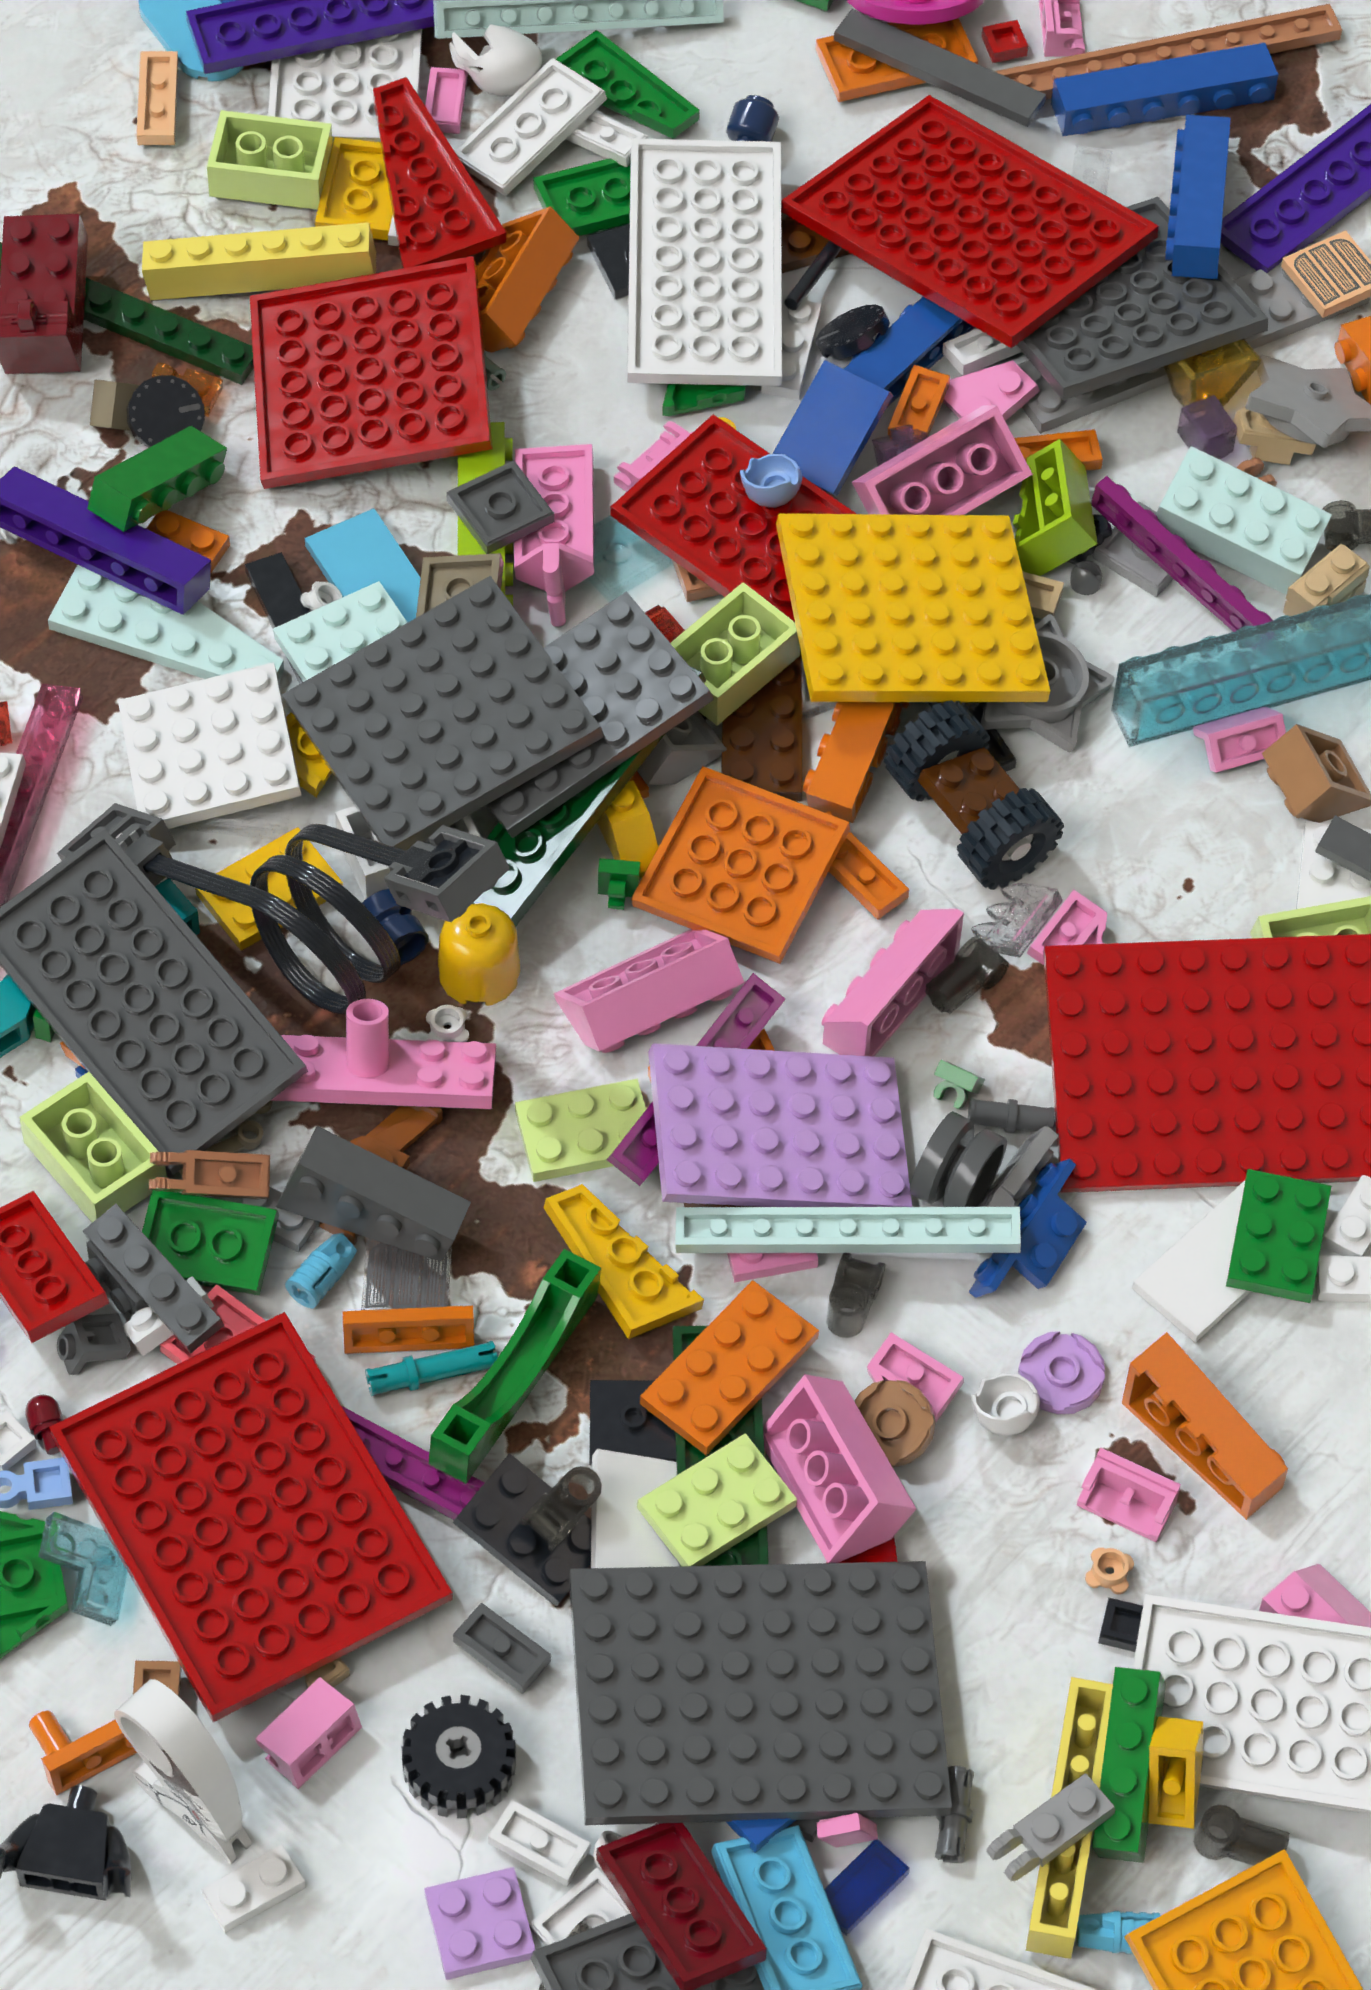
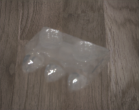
M1017 883L1003 887L1001 889L1002 895L1011 903H998L987 907V914L995 922L973 926L971 928L973 935L985 944L988 952L1020 958L1063 902L1058 889L1027 883Z

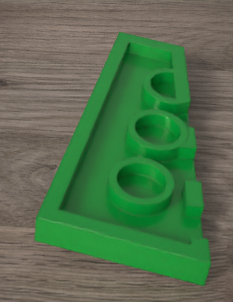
M598 30L592 32L555 59L603 89L607 100L601 104L602 106L671 139L676 138L699 121L700 110Z

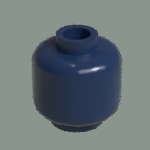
M749 95L746 99L737 101L734 104L726 128L729 139L731 141L772 142L779 122V115L773 108V103L758 95Z

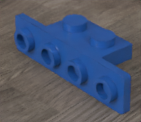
M1071 1159L1056 1164L1048 1163L1037 1174L1035 1189L1017 1206L1020 1207V1253H993L990 1258L982 1262L974 1273L976 1281L969 1290V1293L974 1298L996 1291L1011 1266L1037 1289L1046 1287L1087 1223L1057 1195L1076 1166Z

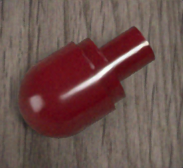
M41 1394L34 1396L29 1400L25 1408V1416L30 1432L36 1440H43L47 1454H57L60 1451L50 1435L49 1427L64 1420L59 1404L49 1395Z

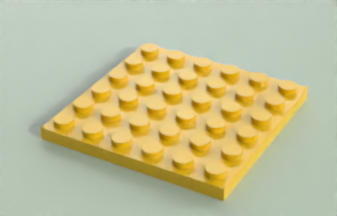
M778 514L776 522L777 533L811 702L1048 701L1050 687L1009 515Z

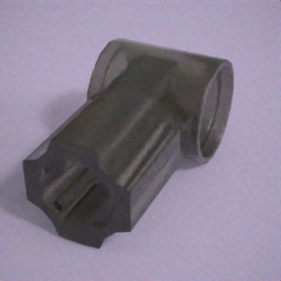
M1342 500L1328 503L1323 507L1322 510L1332 514L1324 530L1325 547L1328 550L1332 551L1340 544L1347 546L1350 550L1355 549L1359 544H1371V509H1356L1353 503Z
M979 936L972 937L960 948L954 962L926 984L925 993L929 996L932 1005L940 1012L951 1014L981 988L989 990L994 987L1006 974L1009 962Z
M1215 1805L1205 1811L1194 1833V1845L1196 1850L1208 1859L1219 1860L1227 1857L1254 1866L1283 1849L1287 1850L1290 1833L1241 1818L1234 1809L1227 1805ZM1216 1826L1223 1829L1228 1838L1222 1839L1213 1836L1209 1832L1208 1827Z

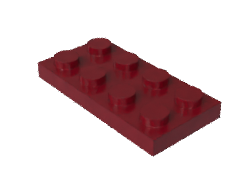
M659 1823L596 1849L598 1864L680 1990L697 1989L766 1960V1946L683 1823Z

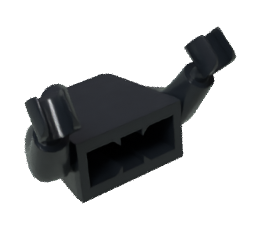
M85 1786L71 1787L67 1806L51 1803L45 1804L40 1813L33 1814L25 1819L0 1845V1879L2 1872L16 1871L21 1887L106 1901V1897L112 1892L124 1893L125 1897L131 1896L132 1869L123 1835L117 1827L110 1826L107 1814L93 1811L98 1793Z

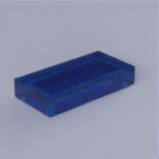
M878 1839L873 1840L824 1889L839 1928L846 1936L909 1875L910 1868Z

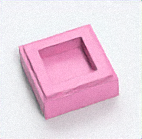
M859 1813L819 1820L816 1823L818 1839L836 1848L878 1839L876 1823Z

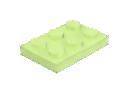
M638 1078L515 1102V1114L533 1182L612 1167L613 1165L607 1161V1158L646 1110Z
M745 1433L638 1499L637 1509L681 1566H703L795 1508L797 1498Z

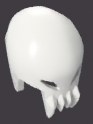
M491 24L484 35L489 45L484 46L479 56L455 32L452 33L453 44L450 42L449 46L455 66L466 70L478 88L487 93L497 96H513L542 68L543 57L540 48L531 39L510 28Z

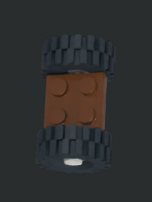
M946 701L943 707L938 703L932 706L930 712L927 713L924 710L918 714L919 719L914 723L910 720L904 726L906 730L903 733H897L894 737L896 743L889 745L886 751L889 754L884 757L887 771L912 800L923 801L925 797L928 800L933 799L962 834L959 839L962 843L957 845V851L959 852L957 855L983 887L995 890L999 885L1000 888H1004L1009 885L1011 880L1016 882L1022 879L1024 873L1028 872L1030 874L1036 869L1034 866L1039 861L1043 863L1048 858V851H1053L1057 847L1058 843L1055 840L1062 838L1063 832L1061 829L1064 828V823L1039 792L1032 788L1029 790L1026 788L1020 789L988 752L989 744L987 742L990 740L989 734L962 702Z

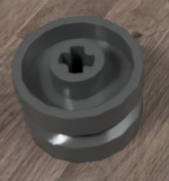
M952 1111L941 1121L925 1147L911 1181L910 1193L929 1204H933L944 1196L943 1207H977L995 1180L1006 1152L1007 1139L987 1128L974 1136V1123L972 1120Z

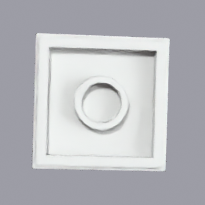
M598 1866L530 1922L529 1927L540 1941L547 1946L628 1915L630 1911L606 1874Z

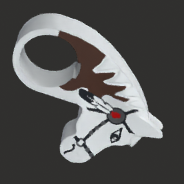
M150 1679L114 1712L115 1720L122 1733L144 1760L133 1771V1775L138 1784L151 1798L182 1818L199 1835L200 1839L213 1845L232 1864L236 1860V1855L231 1843L235 1840L245 1849H248L252 1842L242 1826L239 1795L230 1768L215 1740L189 1706L167 1686L157 1680Z

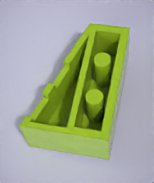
M1061 439L1027 457L1026 462L1033 475L1022 481L1019 496L1023 499L1021 513L1014 515L1012 524L1017 529L1015 543L1022 571L1038 576L1044 575L1098 544L1086 467Z

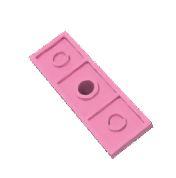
M360 999L347 1007L346 1038L281 1035L304 1062L308 1072L270 1101L492 1109L496 1043L389 1039V1010L381 1001Z

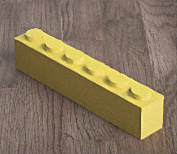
M369 222L143 241L142 273L150 300L282 290L375 274L376 249Z
M1071 1677L1051 1798L1085 1773L1100 1788L1113 1684ZM1092 1831L1043 1867L1039 1866L1025 1951L1071 1959Z

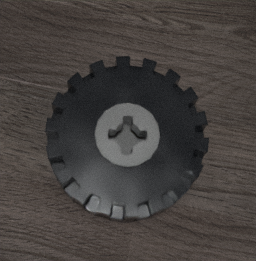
M451 1695L441 1697V1707L436 1708L431 1701L424 1706L423 1717L415 1713L410 1720L411 1730L405 1729L403 1746H401L403 1776L405 1782L409 1784V1792L415 1799L420 1795L421 1806L428 1811L433 1804L436 1805L438 1815L448 1817L449 1809L457 1810V1819L467 1818V1809L474 1808L478 1816L486 1812V1803L488 1801L494 1807L502 1801L501 1791L503 1790L508 1793L512 1786V1775L515 1776L516 1745L515 1739L513 1740V1730L509 1722L504 1724L503 1713L498 1708L490 1713L489 1702L481 1698L477 1706L471 1705V1697L469 1695H461L460 1703L453 1704ZM461 1747H463V1748L461 1749V1751H456V1752L450 1751L451 1749L454 1750V1749H456V1748H461Z

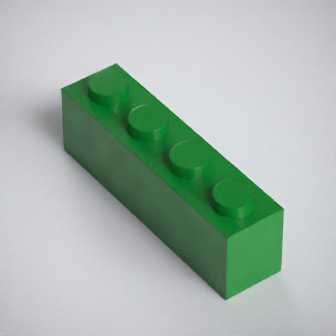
M189 426L95 476L87 509L125 532L139 523L146 522L150 517L161 511L168 510L172 505L183 499L192 497L196 492L205 487L216 484L225 471L223 463L227 447L193 426Z
M1115 1667L1100 1790L1115 1806V1813L1094 1830L1092 1848L1099 1858L1144 1863L1149 1826V1746L1158 1716L1162 1717L1166 1682L1159 1671Z

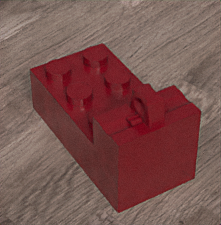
M80 214L4 216L0 273V363L5 374L81 372L88 235Z

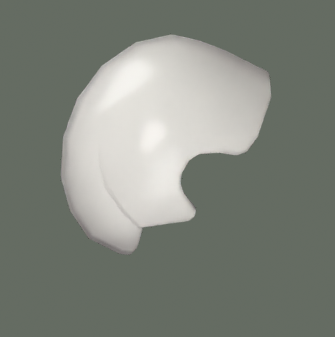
M1002 1373L990 1379L984 1378L977 1393L971 1396L973 1408L980 1424L991 1433L997 1435L1011 1436L1022 1433L1034 1422L1040 1408V1396L1035 1386L1020 1374Z

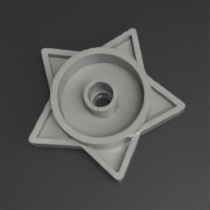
M1266 355L1260 356L1256 370L1262 385L1249 394L1245 406L1247 410L1263 414L1274 428L1289 437L1306 443L1317 444L1324 448L1344 441L1348 437L1349 432H1371V404L1354 393L1347 369H1304Z
M1048 614L1035 625L1050 687L1048 701L985 702L981 725L985 730L1030 728L1065 751L1072 752L1077 743L1081 709L1108 691L1115 681V677L1085 661L1081 652L1065 639L1055 617L1052 614Z

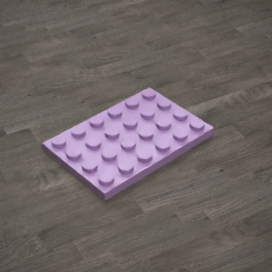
M655 1043L650 1047L648 1054L662 1202L755 1207H912L894 1058Z

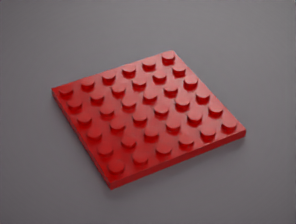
M474 256L250 296L260 481L264 489L493 449L477 265Z

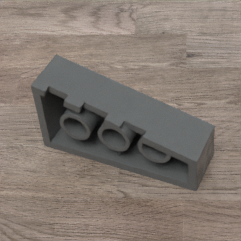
M316 1126L291 1173L276 1207L441 1262L452 1245L471 1202Z

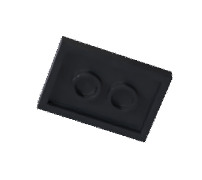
M510 1453L453 1521L457 1527L555 1607L570 1590V1569L588 1568L591 1564V1519Z

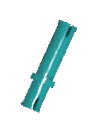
M488 1341L484 1344L413 1359L411 1355L403 1357L400 1363L365 1369L367 1385L370 1384L368 1388L372 1397L376 1396V1394L407 1387L410 1391L418 1390L420 1384L490 1369L498 1358L497 1352L493 1353V1350L496 1349L494 1342Z

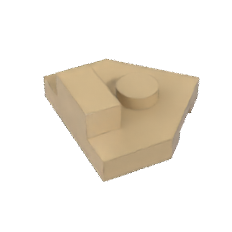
M1245 407L1238 410L1235 414L1233 425L1239 444L1251 445L1250 452L1252 458L1259 457L1261 461L1290 465L1294 452L1313 455L1316 444L1299 441L1283 434L1274 428L1263 414L1247 410Z

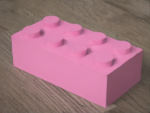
M983 405L852 481V484L868 514L964 515L1033 474L998 406Z

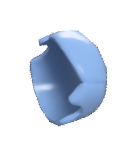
M768 454L759 459L751 458L747 470H740L741 481L748 498L764 507L776 508L785 505L796 495L802 483V472L794 460L784 454Z

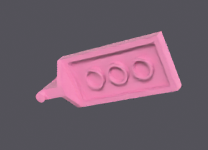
M592 444L515 449V462L555 514L554 523L514 541L515 577L517 580L546 591L550 622L555 627L563 626L566 623L565 592L594 574V454Z

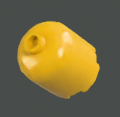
M483 903L471 904L462 916L454 919L452 922L445 921L439 936V979L446 993L459 1003L466 1004L467 1001L485 1002L486 1006H490L506 999L517 987V979L521 971L517 930L508 914L495 906Z

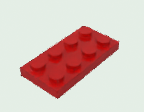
M34 1190L0 1207V1298L31 1343L109 1304L105 1290Z

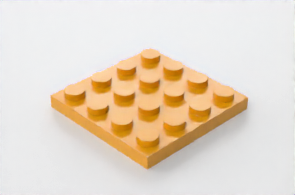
M1285 1849L1124 1936L1153 1990H1363Z

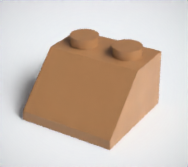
M1296 724L1261 753L1269 766L1267 768L1269 777L1283 791L1286 797L1284 800L1285 806L1296 818H1304L1321 823L1333 819L1335 815L1339 817L1371 806V793L1340 739Z

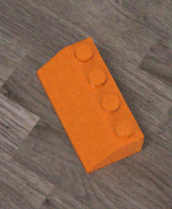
M551 206L502 224L507 232L506 243L487 249L477 265L485 351L493 353L507 347L512 349L524 339L525 328L530 320L535 318L540 312V303L545 295L557 284L556 277L561 268L573 257L572 250L580 237Z

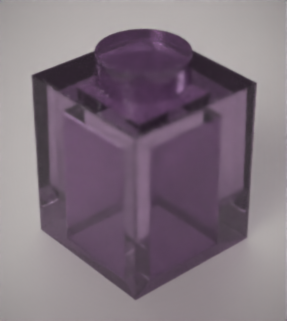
M1213 395L1181 408L1177 433L1188 449L1192 446L1220 460L1233 452L1237 426L1216 396Z

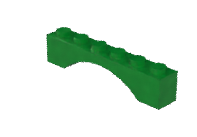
M563 1249L543 1277L526 1313L497 1360L477 1385L462 1399L452 1405L432 1433L428 1464L467 1484L598 1297L601 1267Z

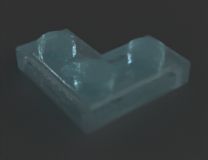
M53 1512L46 1518L39 1558L78 1572L71 1612L112 1626L119 1620L128 1573L105 1530Z

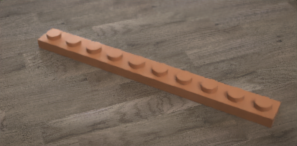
M1329 3L994 72L1046 94L1045 100L1052 98L1053 82L1056 78L1264 42L1269 53L1272 54L1340 40L1342 28Z

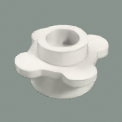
M317 581L312 585V590L309 593L304 592L300 599L304 607L313 611L342 598V594L333 584Z
M442 1005L430 1010L426 1015V1021L430 1024L431 1028L428 1040L466 1042L469 1039V1032L465 1029L464 1021L467 1019V1012L463 1008L453 1005ZM451 1025V1028L445 1029L444 1026Z

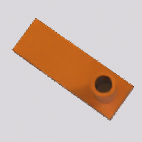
M42 1711L36 1714L29 1722V1728L46 1754L41 1760L48 1783L56 1796L137 1753L122 1733L116 1720L73 1742H70L52 1711Z

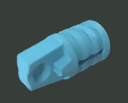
M333 1234L317 1249L312 1251L308 1258L300 1265V1268L286 1281L285 1287L288 1293L301 1305L311 1309L315 1308L320 1300L325 1297L327 1291H330L334 1284L342 1277L357 1253V1249L344 1234Z
M1113 1911L1110 1913L1079 1915L1077 1924L1078 1946L1110 1951L1112 1953L1125 1952L1126 1954H1133L1124 1936L1158 1918L1160 1913L1153 1912L1149 1914L1146 1912L1133 1913L1128 1911L1122 1913L1120 1911Z

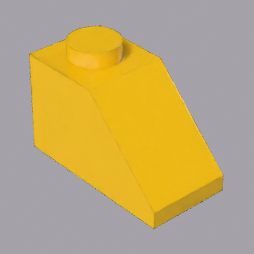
M632 780L621 790L597 821V825L614 860L640 862L641 878L659 847L649 811L634 780Z
M1158 1716L1149 1746V1824L1194 1829L1203 1761V1721Z

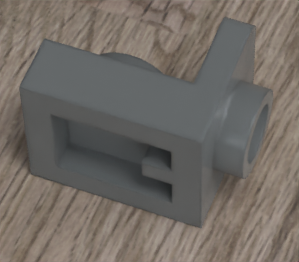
M119 1313L86 1315L65 1326L57 1339V1352L60 1359L64 1360L69 1375L79 1374L84 1364L88 1361L125 1359L131 1350Z

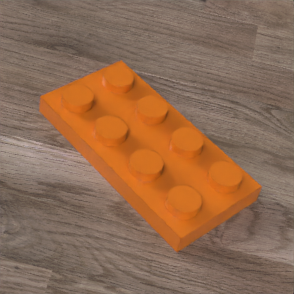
M959 18L932 24L887 23L978 64V59ZM834 35L816 39L815 50L838 102L926 83L919 78L834 41Z
M752 1280L640 1395V1405L707 1456L812 1346L819 1337V1330Z

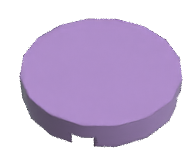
M1060 1331L1048 1332L1035 1338L1024 1349L1018 1368V1374L1032 1382L1040 1396V1409L1054 1414H1074L1088 1408L1100 1396L1105 1379L1104 1359L1096 1346L1081 1335L1071 1333L1070 1336L1060 1334Z

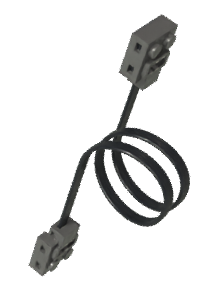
M114 803L57 853L62 861L102 830L106 829L154 887L164 878H169L251 907L260 936L282 974L310 1002L336 1014H346V1009L351 1003L366 998V989L362 980L372 983L385 982L400 968L401 959L393 940L375 916L340 883L315 866L303 861V841L316 842L389 866L391 872L384 877V880L397 905L448 922H452L454 919L462 916L478 897L494 887L497 880L510 869L497 842L444 825L428 838L431 845L417 841L405 851L331 826L310 824L299 831L288 842L285 855L272 856L256 869L251 877L250 885L173 859L169 850L176 845V842L164 820ZM269 872L286 875L288 887L296 908L268 892ZM312 891L331 904L355 927L372 948L381 965L363 958L339 937L321 911ZM279 924L296 936L320 959L335 977L346 996L336 993L323 985L305 968L288 944Z

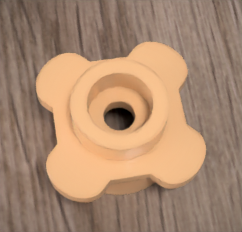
M1101 1547L1093 1550L1091 1553L1093 1565L1091 1570L1086 1573V1583L1091 1588L1099 1586L1109 1588L1114 1594L1125 1593L1129 1586L1126 1580L1128 1572L1134 1567L1133 1558L1114 1548L1105 1549ZM1112 1568L1114 1572L1112 1574H1108L1106 1572V1569Z

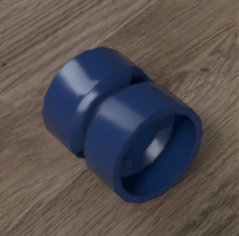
M389 889L374 893L362 902L393 940L400 955V966L413 960L426 948L429 942V935L418 918L412 915V909L397 905Z

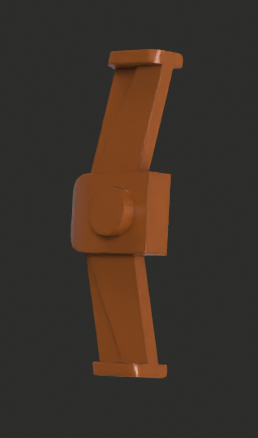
M399 1106L366 1136H360L350 1142L407 1170L410 1165V1156L403 1153V1151L434 1124L438 1125L443 1119V1111L440 1107ZM322 1222L319 1223L318 1227L331 1234L342 1233L353 1245H356L358 1234Z

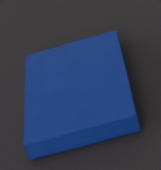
M824 360L772 454H784L791 458L799 466L803 477L823 491L837 497L893 395L889 391Z

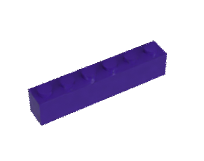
M15 466L0 479L1 528L182 615L210 589L211 559L139 525L123 532L88 510L89 501Z

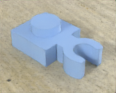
M63 1457L23 1463V1475H16L7 1470L0 1471V1487L5 1485L11 1487L9 1492L0 1493V1508H11L21 1499H27L29 1510L73 1504L70 1470Z

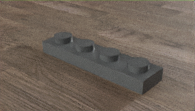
M117 1204L113 1205L83 1230L87 1239L190 1353L195 1351L224 1326L220 1317Z

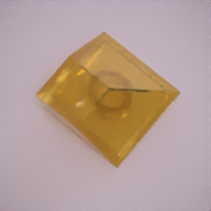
M1241 339L1214 350L1165 365L1164 368L1174 397L1190 416H1194L1225 406L1260 366L1261 358L1245 339Z

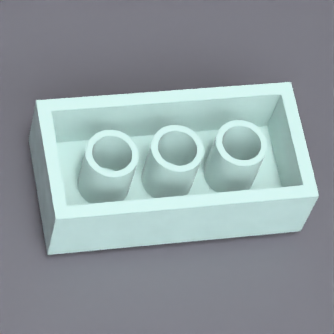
M1190 446L1157 510L1156 516L1173 535L1180 536L1189 548L1287 595L1288 587L1302 576L1332 514Z

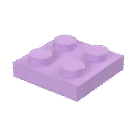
M514 1867L424 1888L446 1980L531 1960L535 1946Z

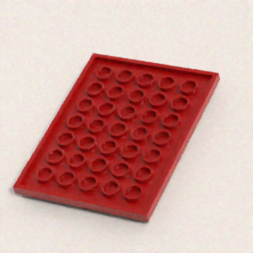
M931 95L922 99L781 200L782 213L1011 349L1158 238L1159 228L1157 224Z
M1371 934L1056 945L1044 947L1043 957L1056 1133L1059 1135L1057 1137L1058 1161L1071 1159L1076 1164L1062 1186L1061 1193L1239 1186L1245 1181L1248 1169L1316 1183L1359 1181L1362 1175L1371 1178Z
M285 1312L49 1427L50 1435L212 1722L249 1705L453 1600V1592Z

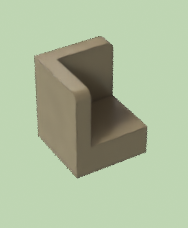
M94 379L90 425L131 431L127 424V406L132 393L140 385Z

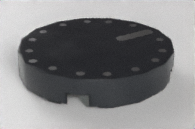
M876 304L860 306L839 315L829 322L818 333L815 341L823 357L828 358L831 354L833 359H844L871 347L875 343L873 337L878 332H880L881 336L887 332L890 321L882 306Z
M157 375L143 381L132 393L127 406V424L134 438L149 448L189 426H193L201 431L205 421L204 404L198 391L187 381L173 375Z

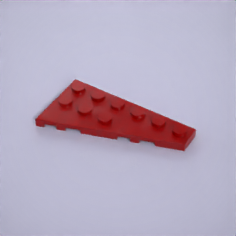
M404 77L373 88V102L402 269L464 258L506 243L507 232L408 78Z

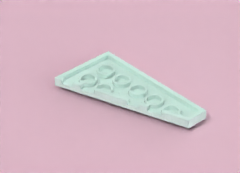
M77 565L48 618L50 630L203 679L272 662L275 664L278 679L284 671V660L199 601L182 615L80 565Z

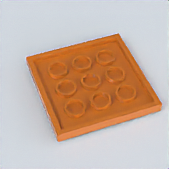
M702 766L631 898L632 905L692 930H708L727 937L730 945L781 964L850 831V824L848 821Z

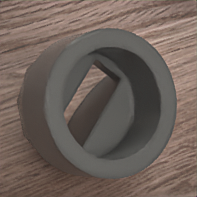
M1089 560L1078 562L1071 571V588L1081 595H1091L1100 589L1102 573L1099 565Z

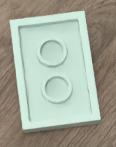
M380 581L275 627L273 628L276 642L304 682L408 622Z

